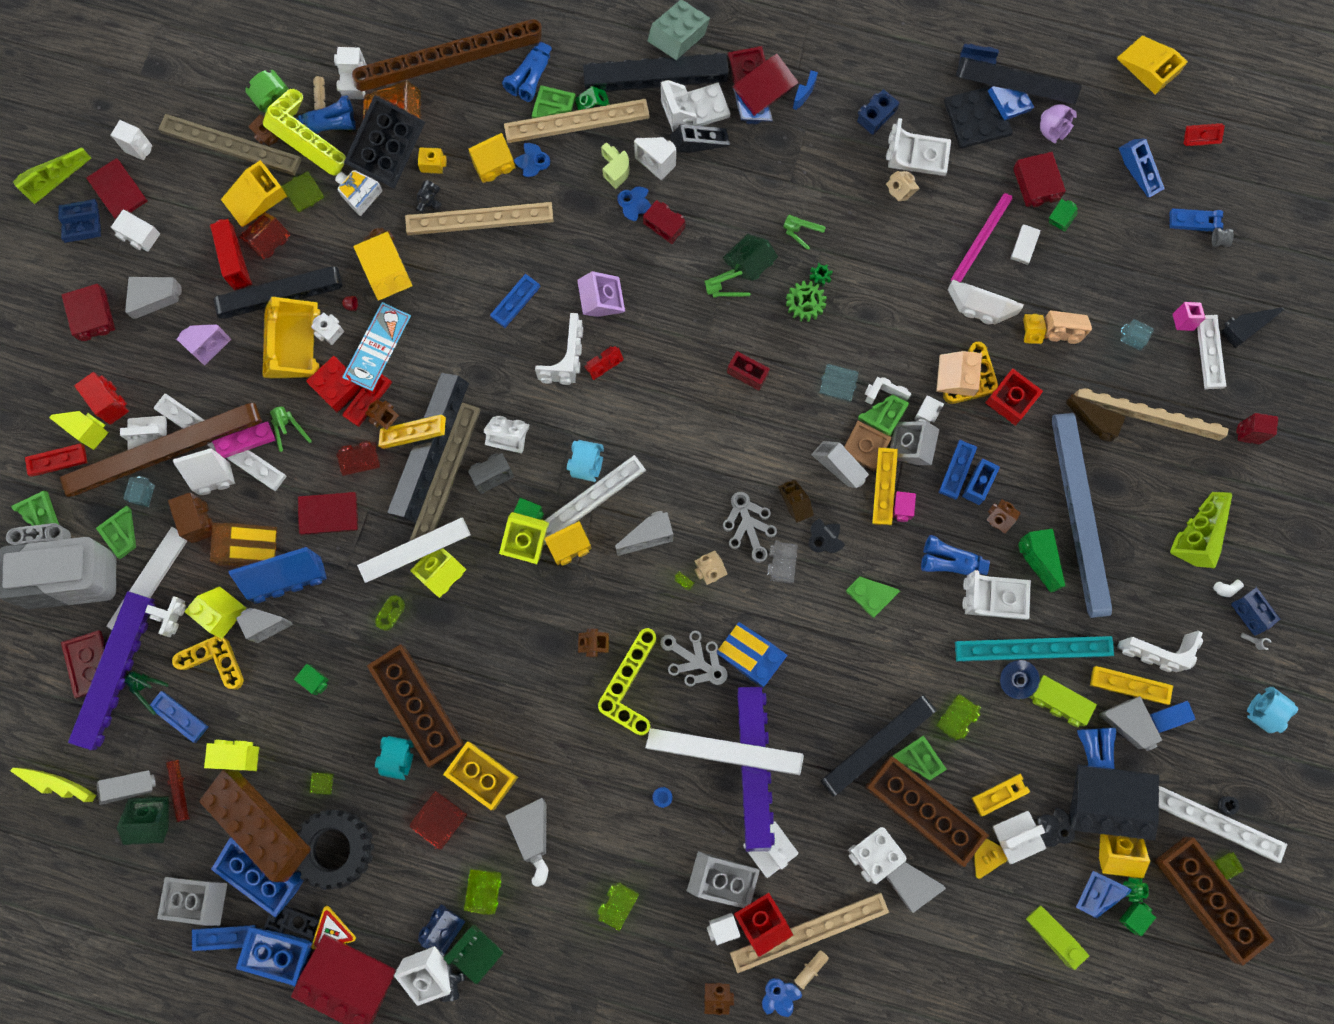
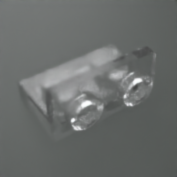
M775 540L774 545H770L769 556H773L772 564H768L767 575H771L770 581L794 583L798 544L781 543L779 540Z

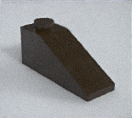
M1073 394L1066 400V404L1101 440L1112 442L1118 437L1125 416Z

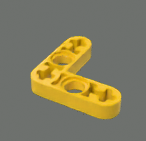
M982 342L973 343L968 352H973L976 347L978 350H981L980 353H982V358H984L981 360V364H985L988 368L986 373L980 372L979 390L974 396L957 394L954 399L948 395L949 393H944L943 398L947 403L955 404L991 395L998 387L987 348ZM987 382L988 384H992L990 390L988 387L984 386Z
M214 636L178 652L172 659L175 668L188 670L214 658L225 687L235 690L240 688L244 681L230 643L225 637L221 639ZM218 640L224 643L221 645L222 651L228 653L222 654L219 648H215ZM203 647L206 650V654L203 658H198L196 652L199 648ZM181 657H183V658L192 657V658H193V660H192V659H188V660L184 661V664H185L184 666H183L182 664H179V662L181 661ZM225 657L231 659V665L228 668H223L221 664ZM231 671L232 676L238 679L235 681V685L229 683L232 678L230 674H225V672Z

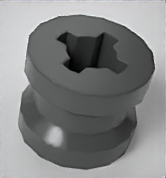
M1215 228L1212 234L1213 247H1219L1220 245L1230 247L1234 237L1233 230Z

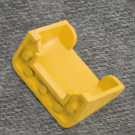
M271 297L264 314V378L311 377L319 370V363L313 358L314 330L311 327L313 320L320 315V309H317V302Z

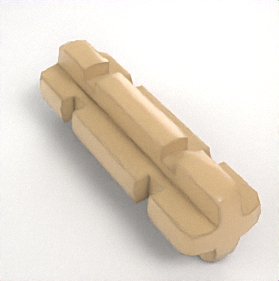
M316 76L313 80L315 86L314 101L316 102L314 103V108L318 110L325 108V87L323 86L325 83L323 77Z

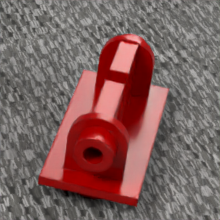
M610 346L600 354L602 359L596 356L589 362H586L587 365L584 367L590 373L593 380L602 376L624 360L619 348Z

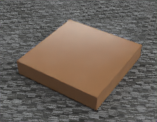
M857 421L844 448L860 465L875 471L877 468L878 448H887L892 437Z

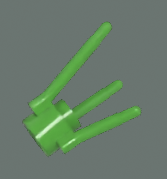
M792 215L787 217L783 226L784 229H787L786 234L792 236L807 250L810 247L794 232H798L801 226L822 233L826 229L825 226L805 221Z
M732 269L719 276L705 280L708 295L713 294V298L719 296H750L751 294L746 292H719V290H722L721 282L741 275L742 271L734 273L735 270Z
M277 407L270 412L280 452L283 451L278 426L283 434H286L284 425L289 422L288 420L311 443V439L292 417L290 411L286 412L284 407Z

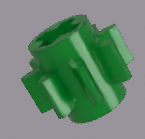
M818 263L816 269L811 268L810 272L812 274L809 280L814 281V286L818 284L823 288L825 282H831L829 276L832 275L833 271L828 270L827 264L824 266Z
M1129 877V881L1123 883L1124 886L1131 889L1130 894L1126 896L1129 897V902H1143V899L1148 897L1147 883H1142V878Z

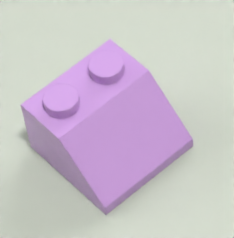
M592 271L577 280L583 315L600 317L625 312L619 277Z
M195 325L181 331L177 340L205 366L231 338L218 325Z

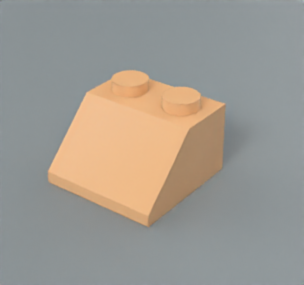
M961 351L940 355L936 392L974 396L979 390L982 353Z

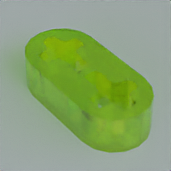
M391 596L387 599L375 619L376 626L379 629L386 631L394 626L405 608L404 600L399 596ZM397 600H399V601H398V604L400 605V607H399V608H396V607H395V608L393 609V611L390 612L391 609L393 608V606L391 605V602H392V601L396 602ZM388 614H390V616L387 619L389 621V624H384L383 626H381L382 622L380 620L382 618L385 619L388 616Z

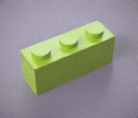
M1045 675L1039 676L1040 683L1038 689L1029 697L1033 700L1032 703L1041 708L1047 707L1050 709V713L1057 717H1065L1068 719L1067 722L1075 727L1086 726L1097 704Z

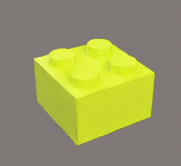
M512 512L507 520L499 554L537 564L541 557L549 522Z
M214 740V744L207 743L204 768L257 771L259 747L253 746V742L234 741L233 745V741Z

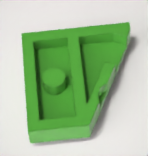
M892 394L882 403L873 406L871 410L860 414L858 420L891 436L908 408L909 403Z
M125 506L96 528L117 558H123L136 548L130 507Z
M859 577L846 590L872 618L900 592L896 588L863 577Z

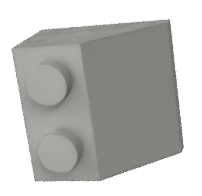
M927 421L899 422L894 429L890 445L891 449H898L897 461L913 465H932L939 429Z
M252 608L241 612V616L236 618L245 638L256 643L293 625L291 621L283 617Z

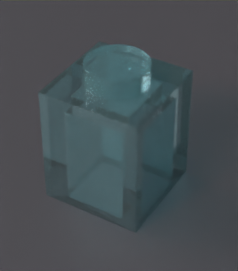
M1133 319L1129 324L1126 323L1120 332L1123 334L1120 341L1141 350L1147 345L1154 328Z
M138 476L137 479L130 477L123 499L132 504L149 507L155 485L149 482V478Z

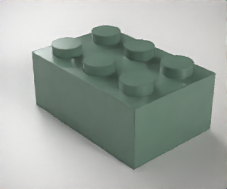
M679 0L652 24L647 41L677 60L705 35L710 18L687 2Z

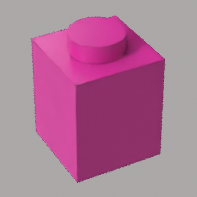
M1184 302L1172 314L1177 330L1194 331L1206 319L1202 304L1196 302Z
M896 492L894 494L892 518H897V521L908 522V520L914 517L915 493Z

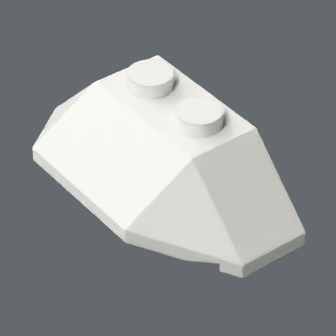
M952 280L948 288L960 313L969 318L975 317L980 319L985 324L995 325L1018 315L1023 308V304L1017 303L1014 300Z

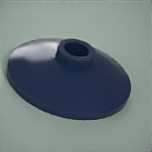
M1017 660L1009 663L1003 669L1000 683L1003 691L1009 697L1020 700L1026 699L1036 692L1040 683V677L1034 665L1024 660ZM1021 678L1025 679L1024 684L1019 683Z

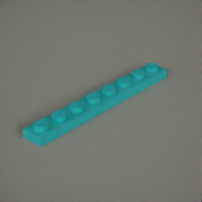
M1112 636L955 642L956 662L1114 656Z

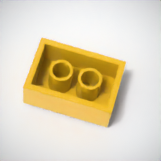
M468 741L443 774L491 811L496 809L518 778Z

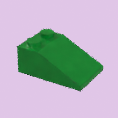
M1053 529L1029 532L1022 537L1018 544L1019 551L1023 553L1024 559L1050 592H1055L1065 587Z

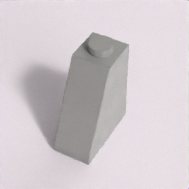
M129 277L125 313L132 319H137L178 302L179 295H181V285L173 277Z
M823 441L811 454L848 487L857 488L862 486L866 481L865 478L869 475L840 442Z
M1140 696L1099 713L1104 721L1111 727H1115L1116 731L1137 749L1149 751L1158 747L1156 743L1162 741Z
M148 770L100 780L96 784L99 805L150 793L153 790L152 787H155L154 775H150Z
M543 798L506 815L524 861H531V864L540 861L542 855L546 854L547 804Z
M906 862L886 876L889 883L912 913L946 889L944 885Z

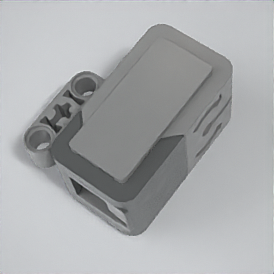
M56 523L17 527L7 532L6 541L11 546H5L0 549V598L3 601L31 610L108 601L115 596L116 555L113 551L89 537L71 539L69 530Z

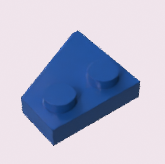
M1093 871L1076 908L1098 918L1130 894L1131 889Z

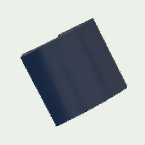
M96 199L59 205L58 220L62 224L61 239L64 243L101 237L100 216Z

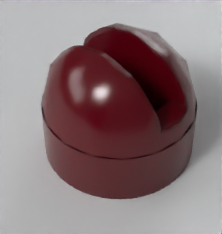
M345 297L342 302L343 307L349 311H356L358 308L357 297Z

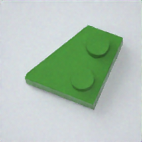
M540 86L531 116L532 119L572 112L576 98L575 93Z
M42 491L11 506L14 511L19 512L23 519L32 526L52 523L59 525L49 494L46 491Z
M924 735L892 755L903 765L928 780L947 770Z

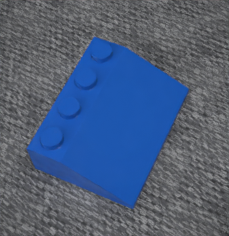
M307 547L229 571L231 578L245 598L254 603L266 601L265 598L271 596L273 598L283 596L284 592L290 590L292 592L300 591L303 589V586L309 584L311 586L319 585L322 583V580L327 579L322 558Z

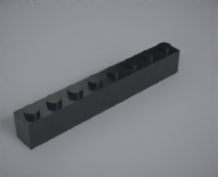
M726 53L697 54L695 56L682 55L677 60L660 57L659 59L644 58L634 61L624 60L622 62H592L583 65L585 91L592 86L606 92L661 87V82L666 80L681 85L728 82Z
M441 373L424 418L437 415L446 417L445 433L442 436L414 442L387 512L398 519L413 523L417 522L469 385L460 376Z

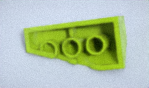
M79 148L26 170L13 183L32 203L36 204L89 161L91 157L83 148Z
M1212 492L1200 506L1199 513L1195 518L1187 522L1188 526L1186 529L1177 534L1170 553L1196 567L1215 568L1222 550L1232 493Z

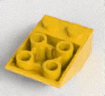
M1141 36L1117 57L1155 95L1173 80L1188 62L1175 49L1145 36Z
M260 160L243 172L221 200L240 226L244 227L286 198L287 195Z

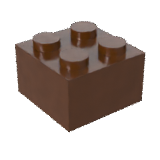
M191 492L168 500L178 534L181 538L195 543L214 536L213 529H215L212 519L208 517L207 512L209 508L205 500L203 501Z

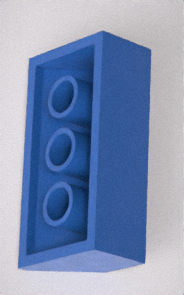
M232 837L228 840L211 869L274 917L282 911L303 883V880L300 878L301 873L296 871L287 882H271Z

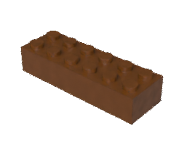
M400 644L367 665L428 768H433L464 747V742L405 646Z
M889 756L864 787L960 867L967 865L989 836L893 756Z
M223 769L199 801L271 882H287L311 850L239 771Z
M1194 837L1182 838L1154 860L1233 963L1245 965L1274 941Z

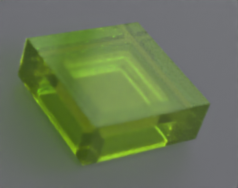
M680 571L675 575L677 583L688 591L694 586L693 581Z
M312 773L310 793L331 794L333 774Z
M1230 852L1214 861L1227 880L1244 871L1234 852Z

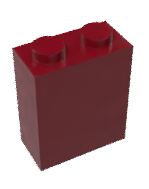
M1053 152L1017 160L1013 167L1026 207H1038L1046 202L1055 203L1061 200L1066 192Z
M98 283L61 294L71 334L77 340L88 341L91 337L107 335L111 331L116 330L106 291Z

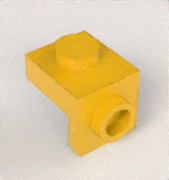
M1025 314L1023 319L1026 331L1024 343L1042 344L1047 330L1044 316Z

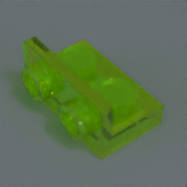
M958 694L936 726L954 740L964 739L970 730L968 728L970 723H975L981 715L979 712L981 707L974 705L964 696Z
M470 869L464 911L479 914H495L498 906V892L501 886V873Z
M618 882L616 886L612 884L607 893V896L610 898L607 904H601L597 914L600 915L598 919L600 922H604L620 931L639 893Z

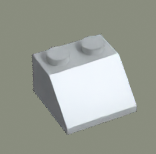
M663 137L636 138L634 140L635 158L660 180L676 166V147L671 141H666Z
M435 946L403 958L394 975L417 1006L449 995L451 992L447 963L443 960L444 958Z

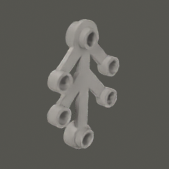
M737 492L731 498L733 509L728 519L723 522V529L730 532L734 529L736 517L739 512L741 513L742 521L734 537L730 539L729 546L731 549H738L741 544L740 540L746 530L753 548L752 559L757 563L764 562L767 558V550L760 546L754 527L765 532L769 538L776 535L777 529L773 525H767L750 517L748 510L759 514L762 520H767L771 512L766 507L762 508L750 502V498L746 493ZM742 499L744 504L739 505L737 500ZM762 511H767V512H768V516H766V517L762 516V515H761V512H762ZM728 522L732 524V527L729 529L725 527V524ZM770 528H772L775 532L772 535L767 532V530ZM736 540L738 546H732L731 542ZM761 552L763 557L757 558L756 553Z
M692 631L689 637L690 641L693 642L695 655L678 645L672 635L662 637L661 647L665 651L673 650L690 661V663L680 665L671 664L668 667L670 675L676 676L681 672L702 669L707 672L698 676L687 675L685 677V684L689 687L706 681H710L715 685H720L726 681L727 671L723 666L719 665L717 656L718 646L715 642L711 641L706 645V651L710 653L711 665L704 661L700 643V632ZM696 633L699 635V639L693 640L691 636ZM666 639H670L672 641L671 646L665 645L664 642ZM710 644L715 645L716 649L714 651L708 649ZM676 666L678 668L677 673H671L670 668ZM714 672H721V677L715 678ZM688 677L694 678L693 684L687 683Z

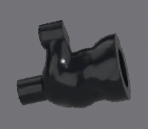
M428 180L423 181L422 188L417 193L418 206L416 211L423 213L425 207H433L436 210L440 209L441 203L434 200L435 195L440 191L439 186Z
M447 964L451 992L449 995L439 998L442 1002L459 999L457 984L465 981V974L463 972H458L457 975L452 973L451 964Z

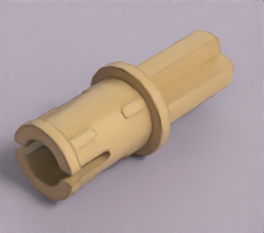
M820 950L808 964H805L806 967L794 979L795 983L804 989L814 976H818L817 972L828 961V956Z

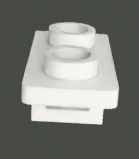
M877 377L874 384H869L865 395H867L865 402L872 405L879 389L893 394L904 401L909 399L911 393L903 386H896L886 378Z

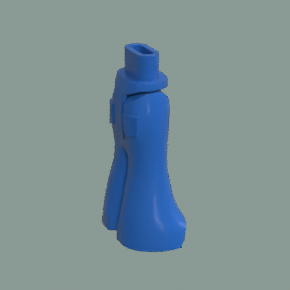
M539 42L538 46H534L519 68L513 74L506 76L502 81L505 90L513 96H517L519 92L522 100L532 101L539 78L547 66L550 58L549 53L552 48L543 42Z
M348 95L342 96L336 103L328 107L306 112L295 118L314 133L326 130L356 129L353 117L354 111Z
M929 535L923 551L927 554L922 558V571H946L969 575L974 570H977L979 574L987 576L990 565L989 560H984L982 556L952 547L942 542L936 536ZM932 555L953 559V561L941 559Z
M1116 728L1077 730L1087 755L1088 765L1115 769L1114 744ZM1098 735H1099V740H1100V745H1101V759H1100Z

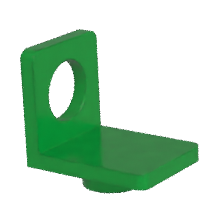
M593 86L575 99L578 111L590 109L596 104L600 106L610 105L606 91ZM598 93L601 94L604 102L599 98Z

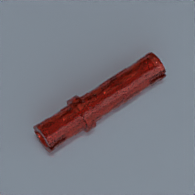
M179 760L166 762L169 776L167 782L171 787L176 822L189 820L190 817L183 787L184 777L181 776Z

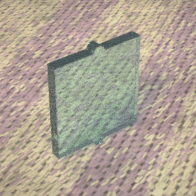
M827 364L824 376L821 377L822 384L819 393L851 402L854 389L857 388L856 381L859 372Z

